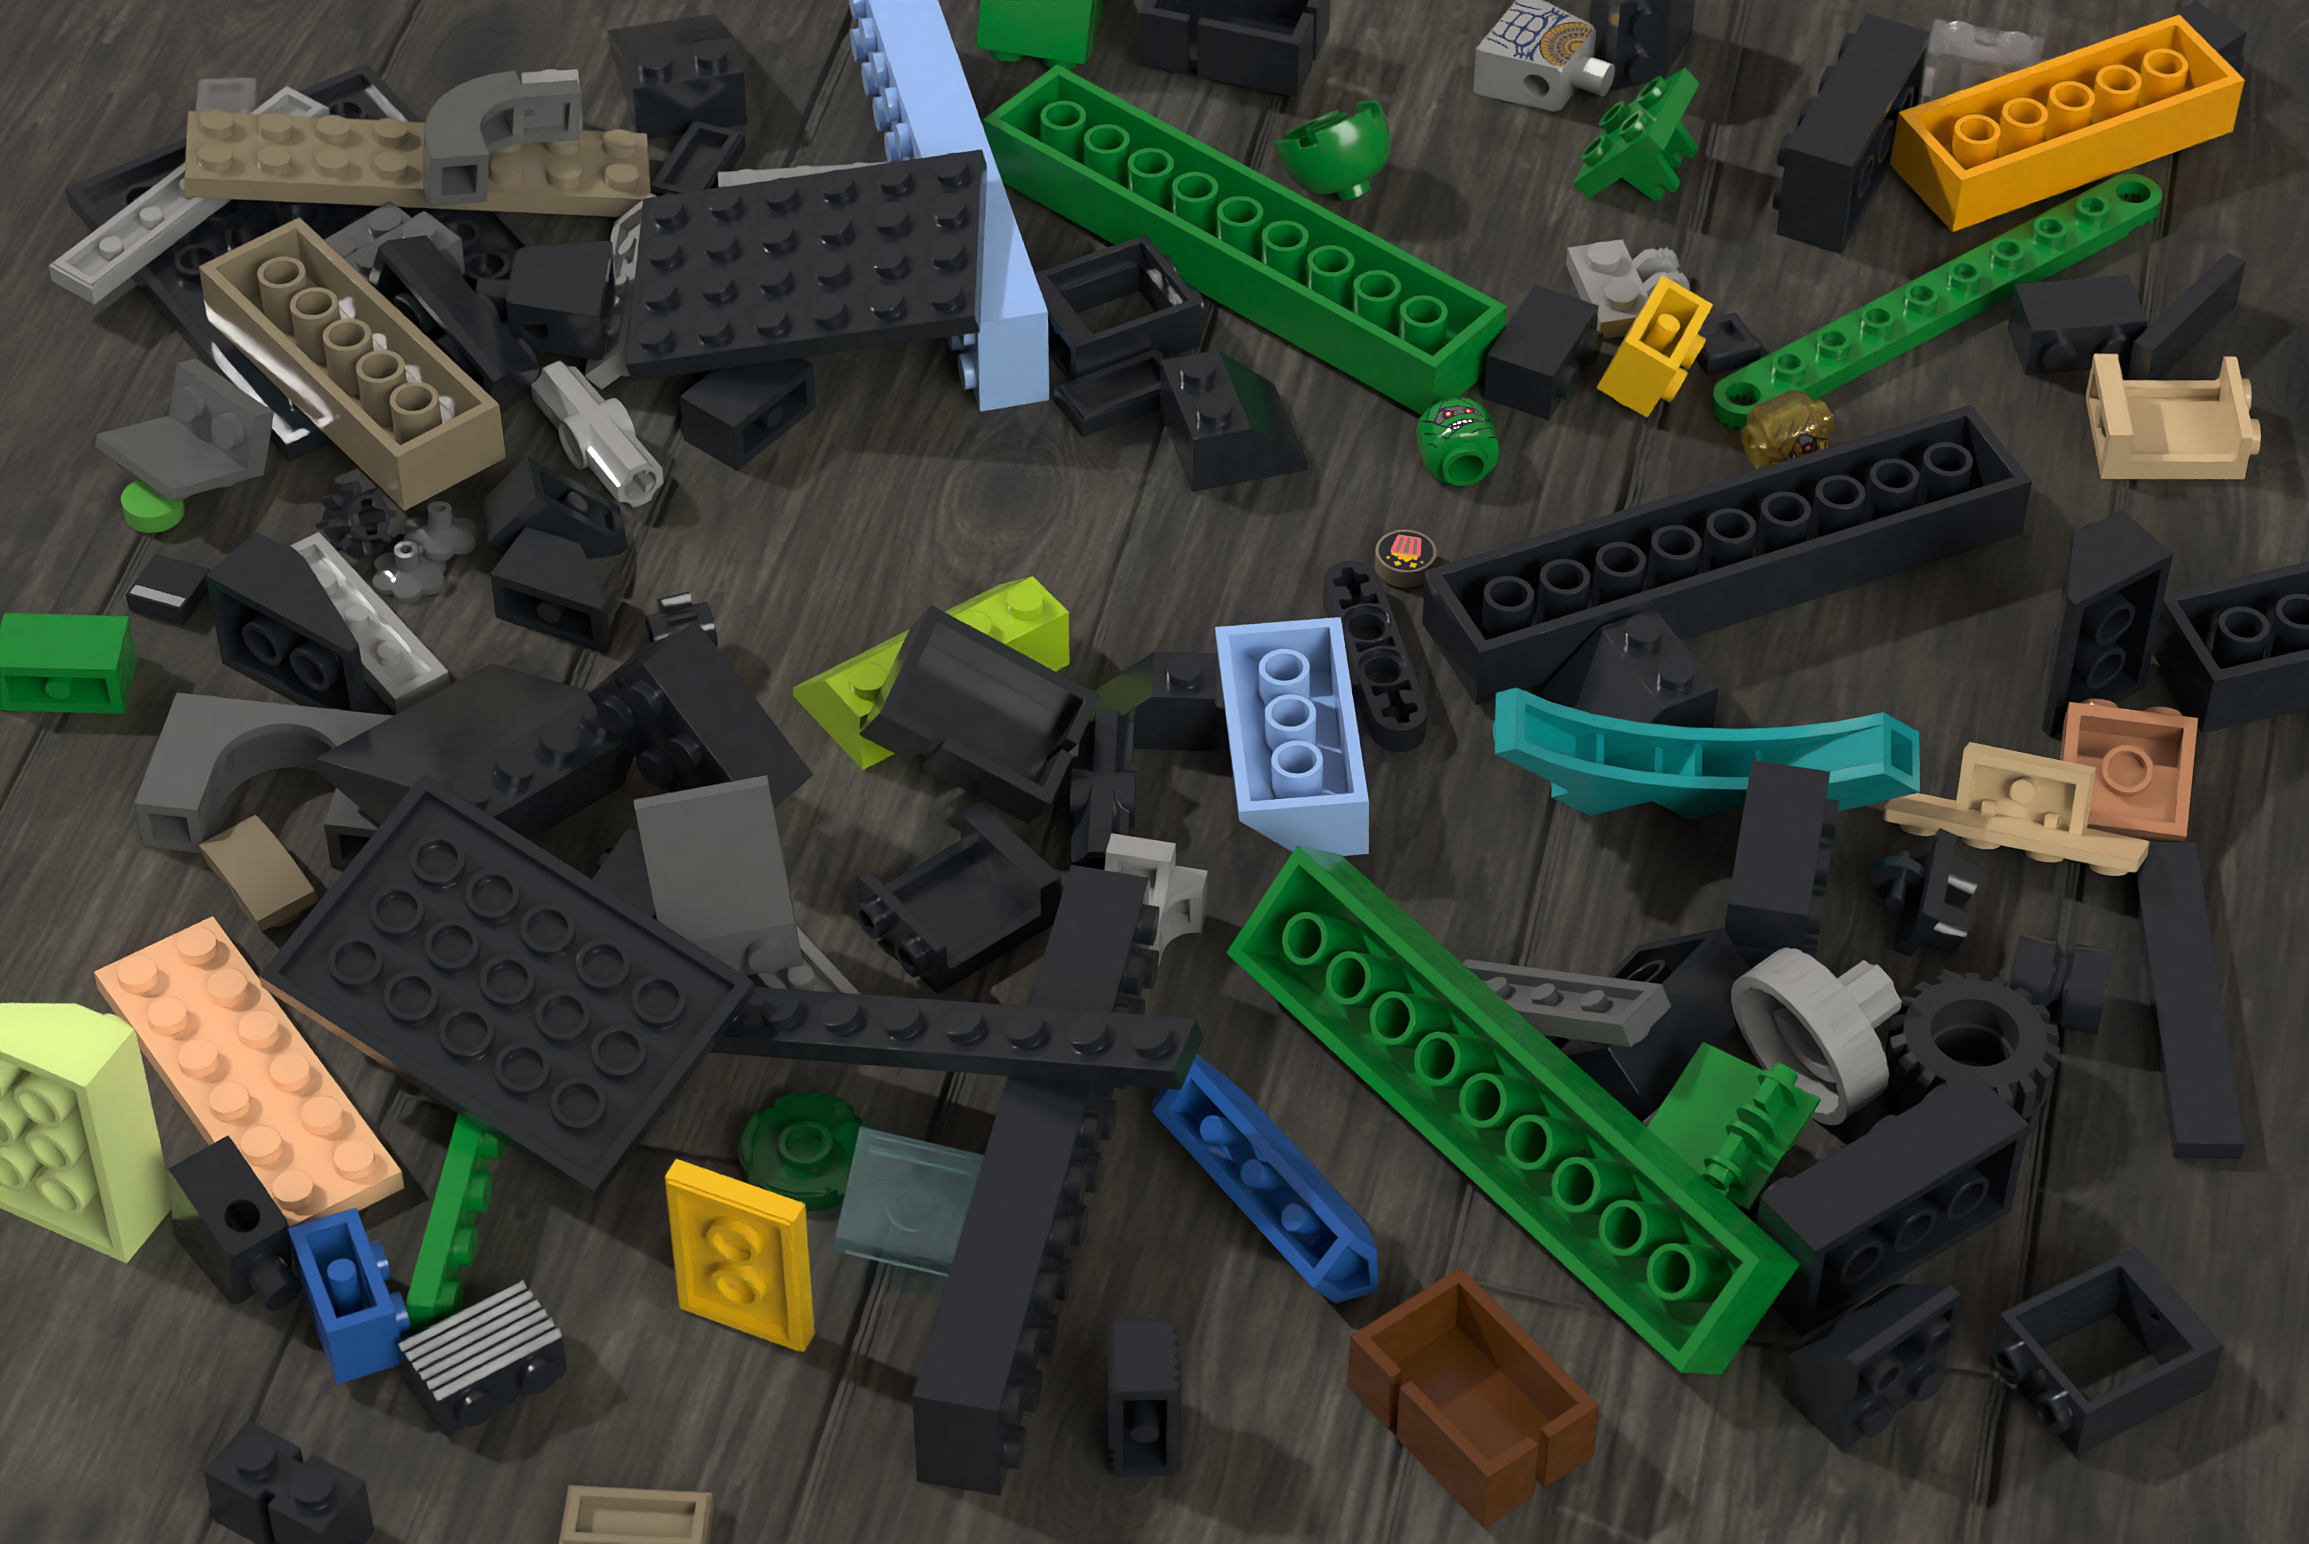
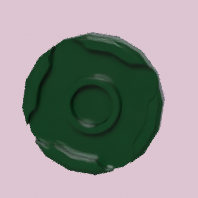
M819 1092L789 1093L774 1099L773 1107L766 1109L761 1114L758 1109L746 1120L738 1138L740 1174L745 1183L804 1203L806 1212L822 1211L850 1199L866 1184L874 1166L872 1129L865 1118L863 1122L861 1117L854 1113L853 1106L842 1098Z

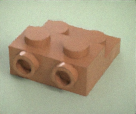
M2087 699L2081 703L2069 702L2063 725L2060 760L2096 767L2087 828L2147 841L2185 842L2188 828L2198 718L2182 716L2179 711L2167 707H2152L2145 711L2118 708L2115 703L2104 699Z

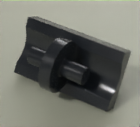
M1939 828L1934 834L1931 852L1927 855L1913 860V855L1910 852L1900 850L1894 856L1882 858L1874 864L1870 876L1871 889L1878 897L1885 900L1884 903L1887 908L1891 910L1901 909L1894 950L1911 957L1924 941L1944 951L1953 953L1966 938L1972 915L1944 903V899L1964 907L1975 892L1981 868L1954 856L1957 835Z

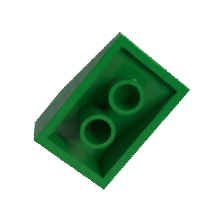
M981 0L975 48L989 50V56L998 60L1020 61L1022 60V55L1044 58L1043 64L1051 68L1059 65L1065 69H1075L1076 63L1085 64L1092 53L1106 0Z

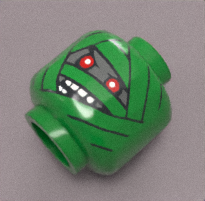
M1449 398L1429 407L1419 419L1416 428L1418 445L1425 468L1436 481L1455 486H1468L1482 480L1496 466L1500 455L1498 438L1491 416L1481 403L1470 398Z

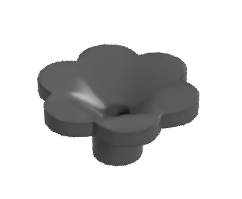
M436 501L428 505V515L426 517H415L406 521V535L403 541L416 543L419 554L424 553L431 560L443 561L451 558L454 554H467L474 550L476 524L467 518H456L452 514V506L449 503Z
M412 541L398 543L394 548V552L383 553L374 562L376 571L372 579L374 590L381 595H393L400 603H414L423 594H436L445 586L443 573L447 567L446 560L435 561L427 558L424 553L419 554L417 544Z

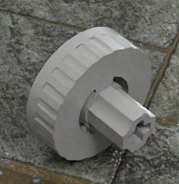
M1783 948L1734 982L1731 990L1732 1007L1739 1029L1749 1049L1763 1070H1771L1775 1063L1784 1064L1798 1075V1080L1794 1086L1820 1097L1821 1102L1811 1118L1827 1125H1838L1885 1092L1884 1090L1888 1086L1889 1069L1887 1068V1059L1881 1042L1874 1029L1900 1010L1902 1000L1894 988L1892 979L1878 964L1871 965L1863 960L1845 974L1836 978L1823 964H1820L1810 955L1795 948Z

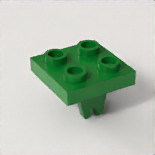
M1684 67L1666 80L1661 76L1653 79L1642 89L1637 99L1627 105L1624 101L1615 104L1599 122V126L1603 129L1599 137L1592 141L1581 154L1580 159L1584 164L1573 185L1587 199L1620 178H1624L1655 202H1660L1665 194V190L1661 185L1669 192H1675L1680 185V180L1672 168L1680 166L1683 160L1682 154L1692 159L1698 151V146L1680 122V119L1700 82Z

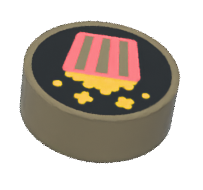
M1413 530L1392 531L1384 535L1376 545V573L1383 581L1393 586L1409 588L1425 583V570L1436 567V546L1423 533Z

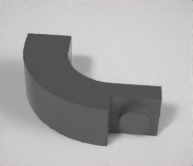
M508 71L472 79L444 94L429 111L424 127L422 185L429 206L487 202L489 155L496 150L519 144L578 140L582 92L577 80L521 84L516 71Z

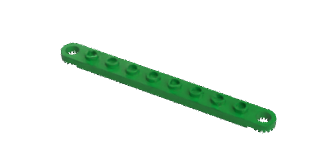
M2121 174L2087 190L1724 377L1714 387L1712 400L1713 417L1719 419V424L1722 426L1728 424V429L1733 430L1736 426L1739 427V431H1744L1745 427L1752 431L1755 430L1756 426L1748 418L1749 416L1761 428L1762 423L1755 407H1757L1760 418L1764 423L1768 415L1766 401L1780 396V394L1783 395L1773 406L1766 422L1778 415V413L1784 416L1789 413L1794 404L1795 406L1791 412L2012 297L2015 285L2039 283L2129 236V232L2138 226L2143 227L2146 222L2151 224L2153 219L2157 218L2162 198L2160 187L2148 177L2138 174ZM2125 194L2127 199L2131 198V194H2133L2135 200L2140 197L2141 203H2130L2122 199H2124ZM1736 395H1738L1739 400H1742L1744 395L1746 396V401H1750L1752 398L1753 405L1739 406L1730 402V398L1732 401L1736 400Z

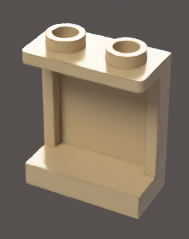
M2094 354L2086 393V403L2101 479H2245L2249 456L2257 455L2259 452L2261 431L2259 420L2250 419L2251 383L2248 378H2241L2237 357H2224L2220 376L2217 380L2213 381L2123 380L2118 354Z

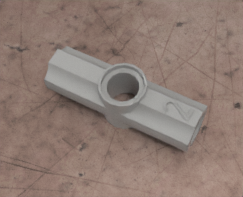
M558 361L544 367L539 378L531 384L532 398L545 416L557 428L562 447L571 463L580 470L589 467L618 502L630 503L634 508L651 501L657 488L664 483L663 470L636 438L632 421L622 403L616 398L605 401L576 366L568 367L562 361Z

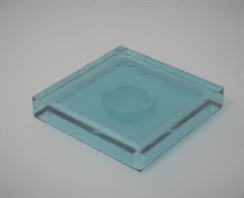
M860 1127L832 1251L948 1277L984 1155Z

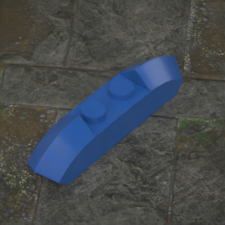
M1196 1054L1182 1090L1159 1088L1152 1101L1153 1114L1314 1290L1334 1303L1379 1292L1376 1245L1369 1229L1357 1212L1246 1093L1219 1070Z

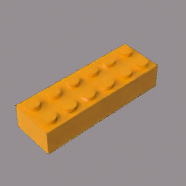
M2176 15L1899 112L1890 165L1944 224L1954 232L2232 132L2245 80L2180 15Z

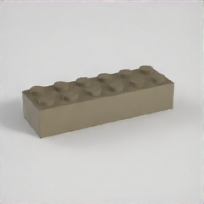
M300 217L199 266L208 320L404 511L506 458L499 404Z

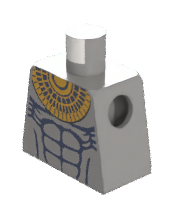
M1516 0L1476 48L1473 93L1555 112L1564 107L1578 88L1604 96L1612 84L1615 67L1613 64L1594 58L1596 30L1592 24L1543 0Z

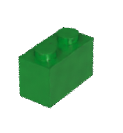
M4 613L0 626V710L125 714L138 661L129 616Z

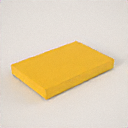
M676 1159L665 1176L679 1308L790 1349L804 1352L815 1335L805 1204Z

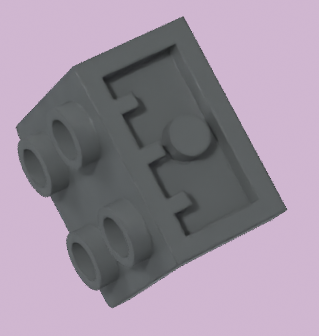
M195 358L177 363L168 416L99 433L96 435L95 447L116 461L119 467L130 471L154 488L160 496L172 500H183L193 494L218 487H230L237 482L264 475L274 411Z

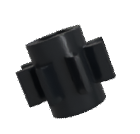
M352 481L341 484V495L331 494L321 497L320 501L326 509L324 510L322 521L315 525L317 529L324 530L326 536L331 540L330 544L336 551L345 550L350 546L351 554L355 559L371 556V544L381 545L391 542L392 538L386 531L389 527L390 519L397 514L396 511L389 510L386 503L381 499L383 494L381 487L368 489L362 493L359 482ZM354 514L358 515L359 525L354 524Z
M690 592L657 599L660 612L645 615L649 644L668 636L670 633L696 620L715 646H718L715 622L708 602L692 604Z

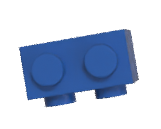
M353 1208L288 1228L297 1277L302 1283V1292L336 1385L400 1365L396 1343L401 1341L400 1335L411 1332L408 1314L400 1292L388 1293L384 1281L391 1280V1274L384 1249L379 1239L369 1242L357 1209Z

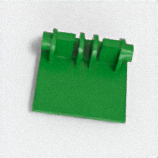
M1702 1042L1647 1128L1730 1202L1750 1212L1816 1110L1821 1099L1794 1086L1798 1080V1075L1784 1064L1775 1063L1771 1070H1761Z

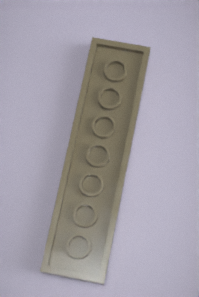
M217 109L205 112L188 111L184 197L383 206L391 202L397 207L621 217L643 201V199L651 195L647 134L631 133L621 129L608 132L579 130L578 140L519 144L504 147L489 155L487 202L429 206L422 185L425 127L423 122H403L395 118H384L381 120L345 119L336 115L301 117L287 116L277 112L263 115L228 113Z

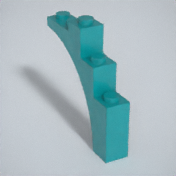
M1519 688L1496 693L1495 722L1493 724L1495 755L1550 781L1552 786L1551 798L1588 816L1650 801L1687 819L1744 807L1752 760L1830 771L1826 798L1839 800L1838 812L1920 793L1919 732L1884 712L1837 722L1793 727L1751 729L1688 728L1640 723L1591 714L1550 702Z

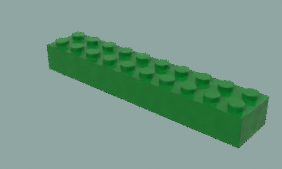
M1059 65L1054 66L983 119V129L1004 184L1114 245L1146 234L1161 254L1166 253L1170 256L1178 275L1188 286L1194 287L1197 291L1417 413L1423 415L1429 407L1439 401L1460 397L1486 374L1487 354L1506 327V305Z
M1301 846L1295 848L1226 953L1680 1372L1722 1375L1800 1263L1343 856Z

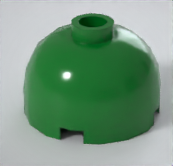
M1371 99L1355 103L1358 114L1351 117L1348 116L1347 112L1340 113L1338 109L1286 132L1283 134L1285 140H1275L1273 143L1289 177L1303 190L1313 194L1326 195L1337 193L1340 202L1353 199L1371 190L1368 179L1384 168L1391 149V134L1388 121L1379 100Z

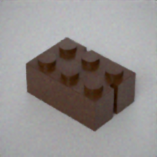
M1461 1267L1350 1336L1347 1387L1387 1429L1397 1423V1439L1483 1528L1532 1497L1535 1480L1543 1488H1546L1594 1456L1599 1405Z

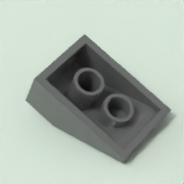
M767 775L634 800L635 813L658 922L744 976L772 973L780 969L803 965L793 902Z

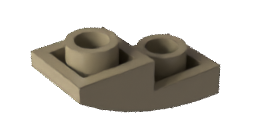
M256 814L199 844L207 865L230 888L239 909L261 932L270 927H280L291 923L300 916L303 909L319 901L315 890L293 858Z

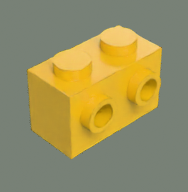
M1662 275L1630 327L1599 382L1597 389L1647 418L1660 398L1671 403L1688 374L1687 371L1679 366L1681 365L1689 369L1706 341L1704 337L1697 333L1713 304Z

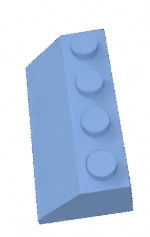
M1341 617L1215 627L1239 821L1292 852L1297 846L1340 854L1341 856L1369 854V799Z

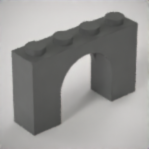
M176 693L134 802L143 847L202 853L199 844L212 838L227 798L244 781L262 772L278 768L297 767L315 770L313 768L315 758L393 716L280 704L276 702L223 698L211 695ZM337 788L324 822L331 868L346 869L381 825Z

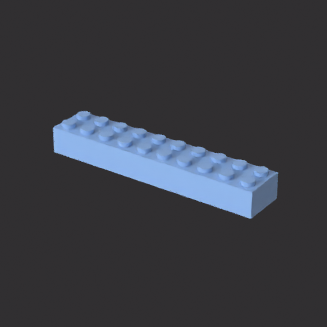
M849 0L852 17L858 18L859 28L850 30L852 53L855 62L864 61L861 64V72L866 96L875 95L876 97L873 98V112L877 130H887V133L884 134V142L888 163L982 149L987 163L980 332L947 337L950 350H960L961 353L958 355V370L964 390L973 389L980 412L1049 400L1048 311L939 1Z

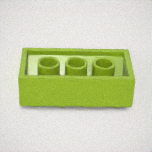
M1033 576L997 585L945 611V613L1054 671L1069 665V612ZM909 630L793 687L794 698L862 770L895 754L859 734Z

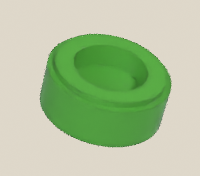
M137 479L129 484L121 496L126 523L131 528L140 532L158 533L168 530L178 524L185 513L184 500H172L162 497L154 488L141 479Z

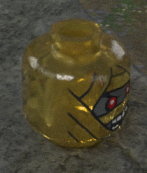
M1792 389L1753 407L1747 415V426L1741 429V438L1750 461L1757 469H1761L1829 448V434L1835 431V424L1830 410L1822 400L1814 402L1805 392Z

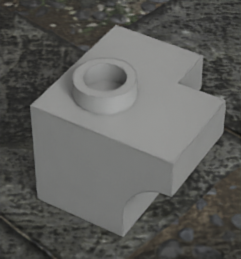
M1111 833L1106 850L1105 870L1149 877V905L1159 906L1160 909L1156 939L1153 946L1149 945V949L1159 950L1160 965L1164 948L1172 939L1187 933H1202L1207 915L1208 871L1175 866L1176 843Z

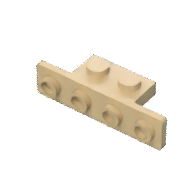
M1969 742L1963 751L1956 801L1916 793L1890 799L1884 807L1883 820L1900 824V829L1909 834L1931 836L1939 828H1942L1962 837V841L1965 844L1975 848L1995 849L2003 845L2025 850V854L2028 857L2037 861L2060 862L2065 858L2089 863L2091 870L2110 876H2121L2127 874V872H2137L2147 857L2149 841L2087 828L2096 767Z

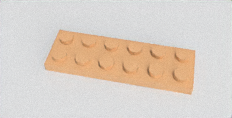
M213 916L94 971L98 990L114 1013L131 1027L135 1028L139 1048L208 1145L229 1135L286 1217L290 1228L353 1208L360 1211L404 1189L401 1169L269 991L261 987L258 976Z

